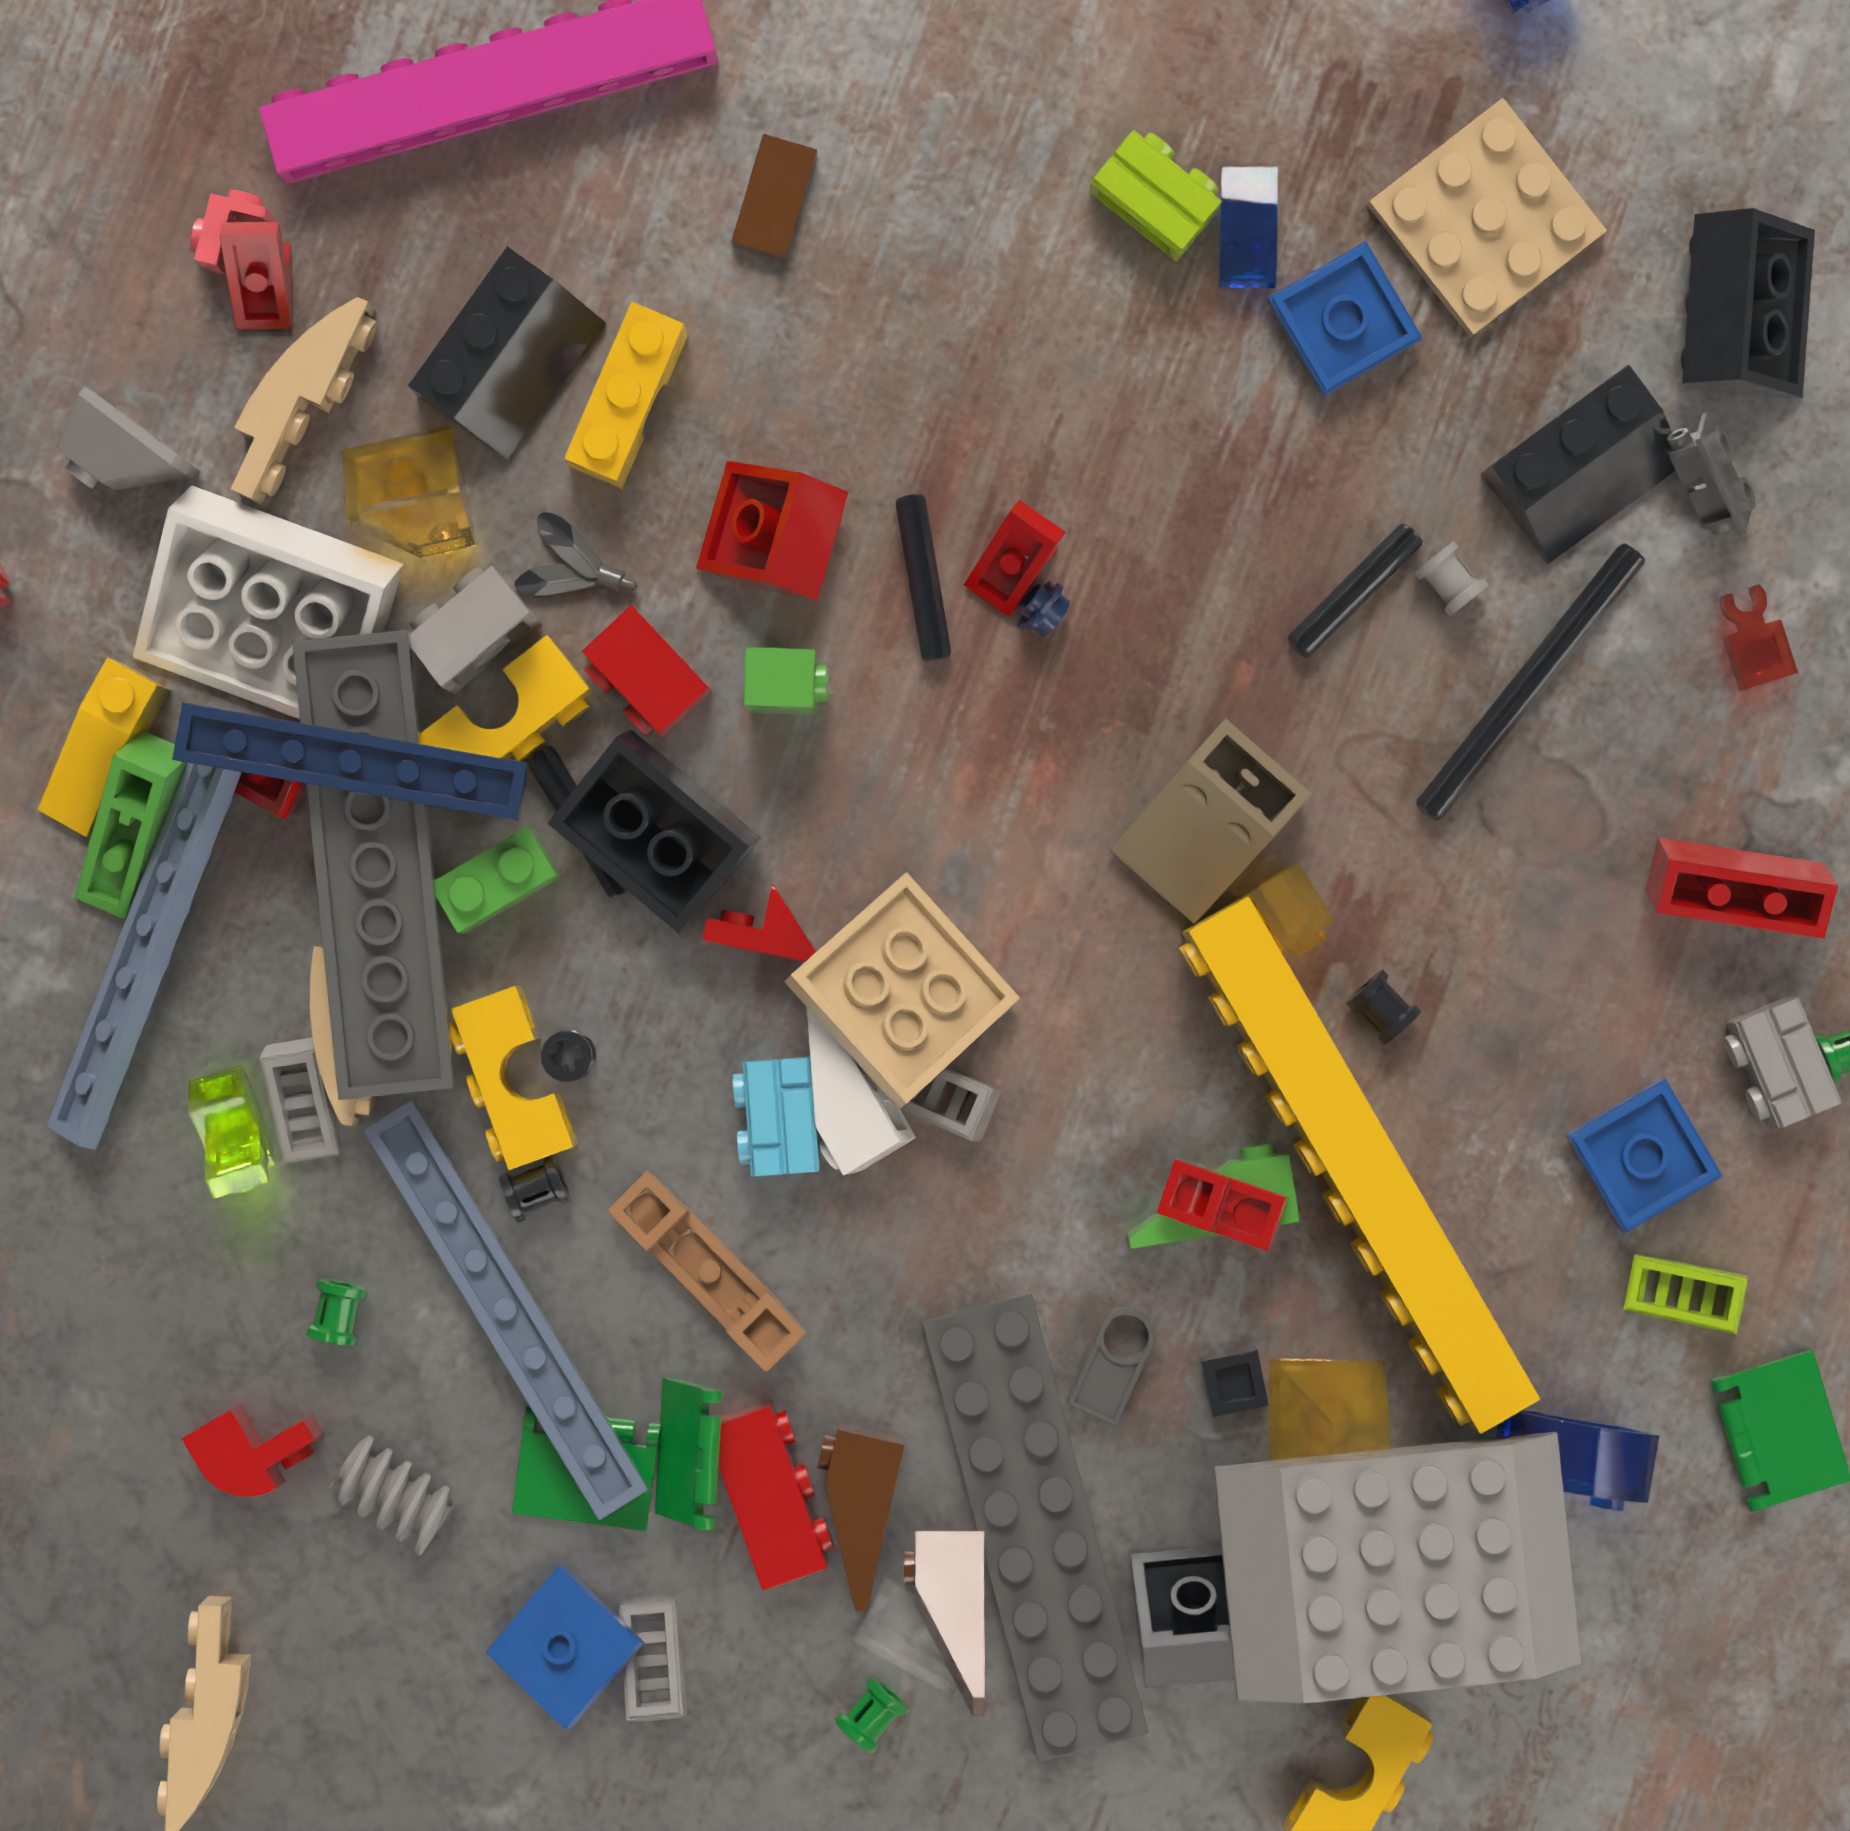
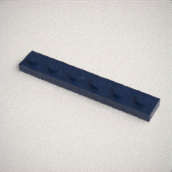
M182 702L172 760L516 821H519L529 767V764L525 762Z

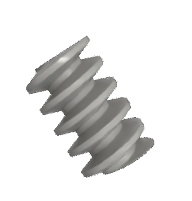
M369 1435L359 1442L333 1479L327 1492L337 1484H341L338 1496V1503L341 1505H346L359 1496L360 1501L357 1515L361 1518L366 1517L378 1508L379 1514L376 1528L379 1530H384L393 1522L398 1521L395 1540L399 1543L405 1541L414 1533L418 1534L414 1552L421 1555L454 1507V1505L451 1507L447 1505L450 1487L445 1484L432 1495L429 1494L428 1487L431 1478L429 1473H424L413 1482L409 1481L412 1462L406 1460L392 1470L389 1466L393 1450L388 1447L376 1457H372L370 1454L374 1438Z

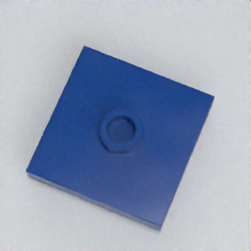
M1366 241L1274 293L1266 300L1323 398L1423 339Z
M1660 1078L1564 1134L1622 1233L1629 1232L1723 1177L1666 1078Z
M558 1566L489 1647L486 1653L564 1729H572L645 1642L565 1566Z

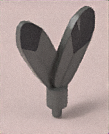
M548 512L539 514L537 524L541 536L565 563L540 566L527 570L515 581L514 586L517 591L534 598L579 592L591 589L596 585L619 593L621 588L629 591L637 589V582L625 578V571L602 564L600 558L590 545L565 519Z

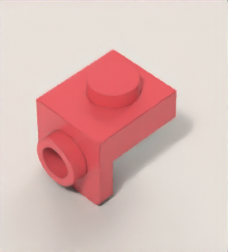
M233 189L229 190L228 197L210 193L204 219L197 218L190 239V250L196 252L194 260L204 270L226 275L219 238L222 223L240 221L274 222L275 217L266 207L261 206L263 200L261 197Z

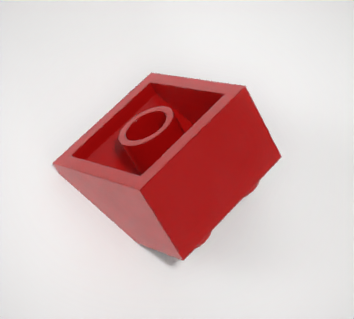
M727 461L696 569L779 594L817 601L849 492L802 472Z

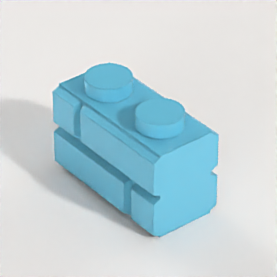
M810 1056L743 1062V1074H733L735 1108L746 1107L747 1130L737 1131L739 1164H750L751 1176L820 1171L818 1130L815 1126Z

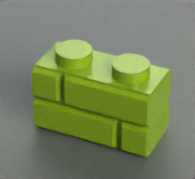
M1133 130L1090 183L1089 192L1172 260L1177 262L1219 210L1222 201L1215 196L1219 189L1200 170L1192 168L1187 173L1171 160L1175 154L1174 151L1161 138L1150 132L1143 138Z

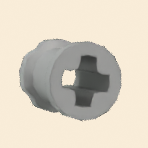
M1455 541L1451 542L1414 572L1418 579L1425 578L1446 603L1444 611L1449 617L1489 585L1484 578L1477 579L1458 556L1459 546Z

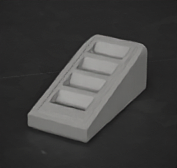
M312 1037L265 1046L259 1060L283 1164L339 1155L340 1146L334 1110L319 1072ZM306 1062L307 1068L282 1071L281 1066ZM306 1083L311 1084V1091L286 1095L285 1087ZM316 1106L317 1113L292 1118L289 1116V1110ZM321 1128L322 1136L293 1141L292 1132Z
M946 1067L935 1077L924 1105L916 1102L918 1093L901 1110L967 1140L980 1142L1000 1099L1002 1090ZM949 1082L957 1085L946 1113L943 1114L938 1112L937 1109ZM970 1092L978 1094L966 1123L958 1119Z
M668 1600L619 1605L620 1619L634 1632V1622L665 1619V1630L636 1634L645 1642L643 1645L666 1643L667 1646L666 1654L637 1656L636 1652L624 1666L626 1720L630 1722H645L688 1717L677 1601ZM668 1666L669 1677L640 1680L639 1669ZM670 1690V1700L642 1703L641 1692Z

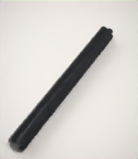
M1626 543L1621 544L1615 549L1417 799L1416 805L1423 813L1434 820H1440L1446 815L1644 565L1645 558L1639 551Z

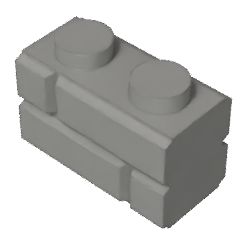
M1799 997L1782 998L1726 1022L1730 1035L1723 1038L1724 1046L1734 1067L1738 1069L1744 1066L1752 1085L1751 1088L1745 1090V1096L1757 1121L1766 1119L1768 1127L1779 1129L1842 1103Z

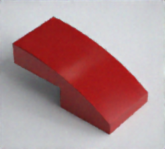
M1174 1159L1156 1213L1271 1252L1289 1197Z

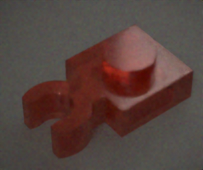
M1760 584L1748 588L1752 599V606L1748 611H1741L1736 607L1732 593L1721 596L1719 602L1722 614L1727 620L1735 623L1738 631L1723 637V641L1739 691L1798 673L1782 620L1779 619L1765 624L1763 613L1767 607V595Z

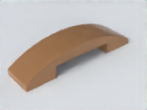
M647 1170L607 1210L646 1251H650L728 1330L726 1333L766 1373L807 1333L788 1309L733 1251L650 1171Z

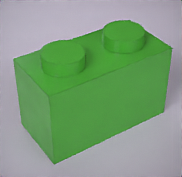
M746 647L744 706L749 713L817 715V702H828L829 668H827V664L818 663L815 649Z
M526 826L436 879V898L456 932L466 934L563 876L535 828Z

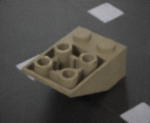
M1225 718L1109 850L1188 920L1195 924L1277 835L1312 793Z

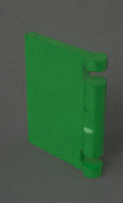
M1806 1350L1710 1380L1713 1392H1721L1736 1387L1739 1398L1719 1403L1718 1409L1741 1486L1750 1487L1764 1481L1767 1490L1765 1494L1755 1495L1746 1499L1750 1512L1760 1511L1772 1505L1850 1482V1471L1813 1350Z
M662 1378L661 1428L658 1446L655 1514L690 1525L693 1529L698 1530L715 1529L716 1517L703 1515L704 1504L717 1503L722 1416L709 1414L710 1403L722 1402L723 1390L712 1389L675 1378Z
M526 1406L512 1513L647 1531L661 1424L649 1423L646 1445L633 1444L636 1421L606 1417L650 1489L601 1520H598L546 1432L535 1431L538 1419L531 1407Z

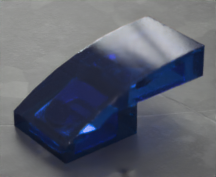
M1221 166L1219 199L1222 202L1219 208L1220 228L1218 235L1219 287L1275 288L1278 222L1277 167Z

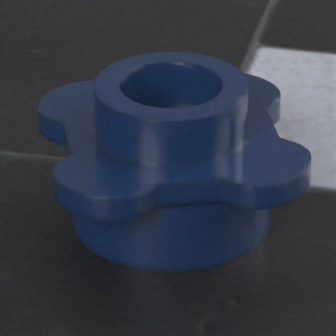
M1049 581L1043 587L1039 584L1033 587L1019 606L1018 611L1023 615L1020 617L1017 627L1021 630L1026 628L1030 632L1034 630L1041 636L1049 634L1062 620L1070 605V600L1061 594L1063 586L1059 583L1054 585Z

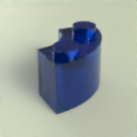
M1523 1409L1498 1424L1496 1438L1557 1432L1563 1492L1591 1496L1590 1505L1614 1511H1624L1625 1501L1648 1503L1660 1435L1611 1423L1575 1419L1529 1409Z

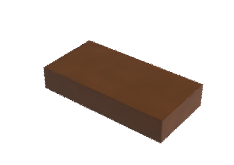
M767 134L762 135L731 240L733 246L786 261L818 155L817 149Z

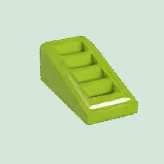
M1634 1254L1623 1310L1737 1334L1749 1276ZM1649 1269L1660 1272L1654 1303L1643 1301ZM1672 1274L1683 1277L1677 1307L1666 1305ZM1695 1279L1706 1282L1700 1312L1689 1310ZM1718 1284L1729 1286L1723 1316L1712 1314Z

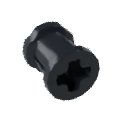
M1382 969L1357 989L1346 1001V1005L1350 1009L1358 1008L1380 1032L1378 1039L1383 1045H1386L1406 1029L1418 1017L1421 1010L1416 1005L1409 1006L1388 984L1387 979L1389 975Z
M576 1030L560 1031L550 1036L544 1043L541 1051V1063L545 1072L553 1079L561 1082L575 1081L587 1076L597 1059L596 1047L593 1041ZM568 1040L571 1048L581 1047L583 1051V1058L575 1061L576 1071L570 1072L567 1064H557L555 1060V1054L563 1050L562 1041Z
M553 1155L545 1157L543 1165L512 1177L508 1173L499 1176L505 1200L517 1223L525 1221L528 1213L557 1201L562 1205L571 1202L565 1178Z

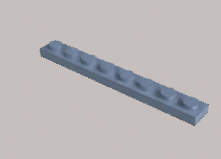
M186 763L47 1123L48 1128L77 1146L96 1150L102 1132L109 1121L112 1106L123 1078L129 1069L134 1049L143 1026L150 1015L151 1005L163 974L170 963L175 943L184 920L190 911L192 899L204 868L211 857L214 842L225 814L231 805L232 796L242 772Z
M415 1101L407 1102L363 1129L598 1520H601L649 1490L650 1488Z

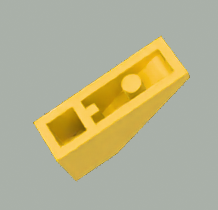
M107 657L78 709L37 810L89 838L94 828L113 755L141 730L149 731L171 690L129 666Z

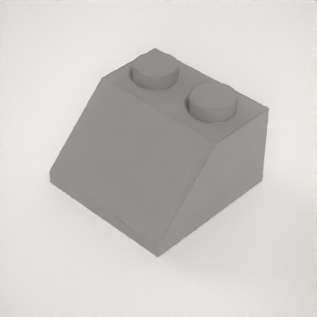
M492 565L484 572L479 567L471 570L454 585L453 589L457 593L455 597L442 608H439L436 603L430 605L409 624L414 630L410 634L412 650L437 683L454 695L458 694L541 624L540 620Z

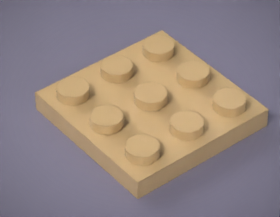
M1504 98L1496 102L1375 196L1367 205L1470 338L1607 232L1606 228Z
M907 872L784 981L898 1109H901L1020 999L1015 991Z

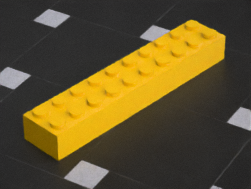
M1249 897L1240 898L1181 932L1187 943L1179 947L1180 953L1195 977L1206 975L1215 993L1207 997L1210 1005L1223 1026L1227 1025L1230 1027L1234 1024L1241 1035L1243 1042L1236 1045L1239 1055L1252 1075L1256 1074L1259 1077L1263 1074L1272 1091L1264 1095L1268 1105L1280 1124L1284 1123L1286 1127L1292 1124L1301 1140L1292 1144L1298 1157L1309 1174L1313 1173L1315 1177L1321 1174L1329 1189L1321 1193L1327 1207L1338 1223L1341 1222L1344 1227L1350 1224L1358 1238L1349 1242L1356 1257L1366 1272L1370 1271L1373 1277L1379 1274L1386 1285L1385 1288L1378 1291V1294L1395 1321L1398 1320L1402 1327L1408 1324L1415 1336L1407 1340V1344L1421 1368L1427 1370L1431 1377L1437 1374L1443 1386L1436 1389L1435 1392L1451 1419H1455L1460 1427L1467 1423L1479 1434H1482L1541 1400Z

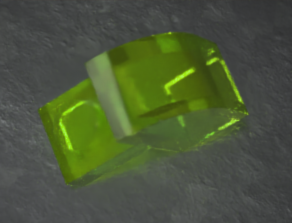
M243 1064L188 1081L189 1115L205 1147L206 1183L213 1198L230 1193H243L251 1190L258 1184L269 1181L268 1168L275 1166L273 1146L259 1100Z

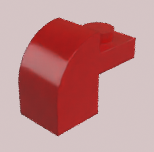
M239 1404L181 1439L200 1472L212 1485L232 1495L253 1497L270 1493L284 1484L286 1480L276 1463L281 1461L286 1470L311 1456L315 1451L310 1443L324 1433L313 1414L263 1442L243 1405Z

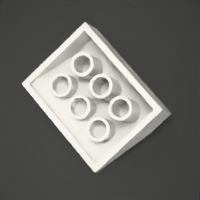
M191 485L168 508L133 658L300 719L292 641L384 632L404 564Z

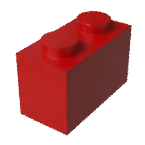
M632 605L582 650L583 654L591 661L583 670L606 694L615 687L630 704L622 712L644 735L654 728L664 738L712 693L711 689Z

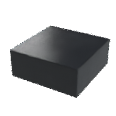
M1256 1348L1200 1359L1213 1417L1269 1406L1258 1350Z

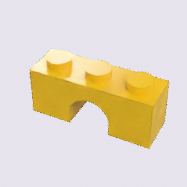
M631 301L564 457L570 468L622 490L643 442V429L652 404L662 385L667 386L688 337L684 323Z
M546 635L502 669L515 686L519 699L516 714L510 722L496 729L480 728L465 709L456 705L420 733L421 744L508 760L514 756L517 761L521 762L545 743L541 734L558 721L562 727H566L585 713L590 707L585 699L594 692L553 639Z
M513 986L452 1008L451 1011L455 1021L449 1022L451 1041L458 1055L467 1053L474 1074L466 1077L468 1088L476 1107L486 1106L493 1128L486 1130V1137L496 1162L505 1159L508 1170L578 1145L560 1091L542 1098L530 1099L516 1093L507 1080L506 1065L510 1055L521 1045L540 1039L522 986Z
M1395 1694L1356 1698L1339 1728L1346 1740L1362 1748L1367 1753V1768L1364 1775L1354 1785L1340 1789L1329 1787L1310 1776L1282 1824L1284 1831H1373L1372 1828L1382 1811L1390 1813L1399 1802L1405 1789V1783L1401 1779L1410 1763L1413 1761L1419 1764L1433 1742L1434 1734L1430 1732L1433 1723L1428 1715Z

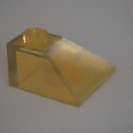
M452 425L342 449L346 513L350 527L419 558L435 554H449L462 548L475 546L472 510Z
M1270 1359L1268 1461L1390 1449V1421L1383 1361Z

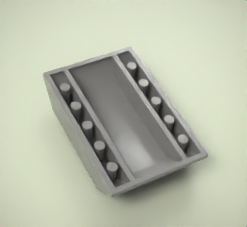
M1557 1432L1214 1467L1237 1700L1315 1703L1532 1680L1581 1664Z

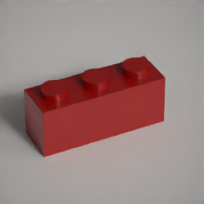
M1658 837L1645 890L1656 913L1825 939L1838 884L1826 865L1821 862Z
M773 1400L721 1418L718 1462L762 1591L827 1569L829 1558L826 1552L835 1550L825 1518L822 1517L815 1520L808 1502V1498L816 1496L808 1468L805 1463L796 1466L789 1445L797 1442V1438L787 1410L777 1412Z

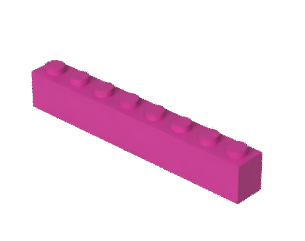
M609 0L598 6L599 12L578 18L576 13L572 12L558 14L546 19L544 27L524 33L521 28L504 29L492 34L489 37V43L468 48L466 43L447 45L435 51V58L414 63L413 59L410 58L397 59L380 67L381 73L360 79L358 74L340 75L326 82L327 88L305 94L303 89H291L280 92L271 98V104L259 107L276 171L286 184H290L718 64L717 53L702 0H639L631 2V0Z

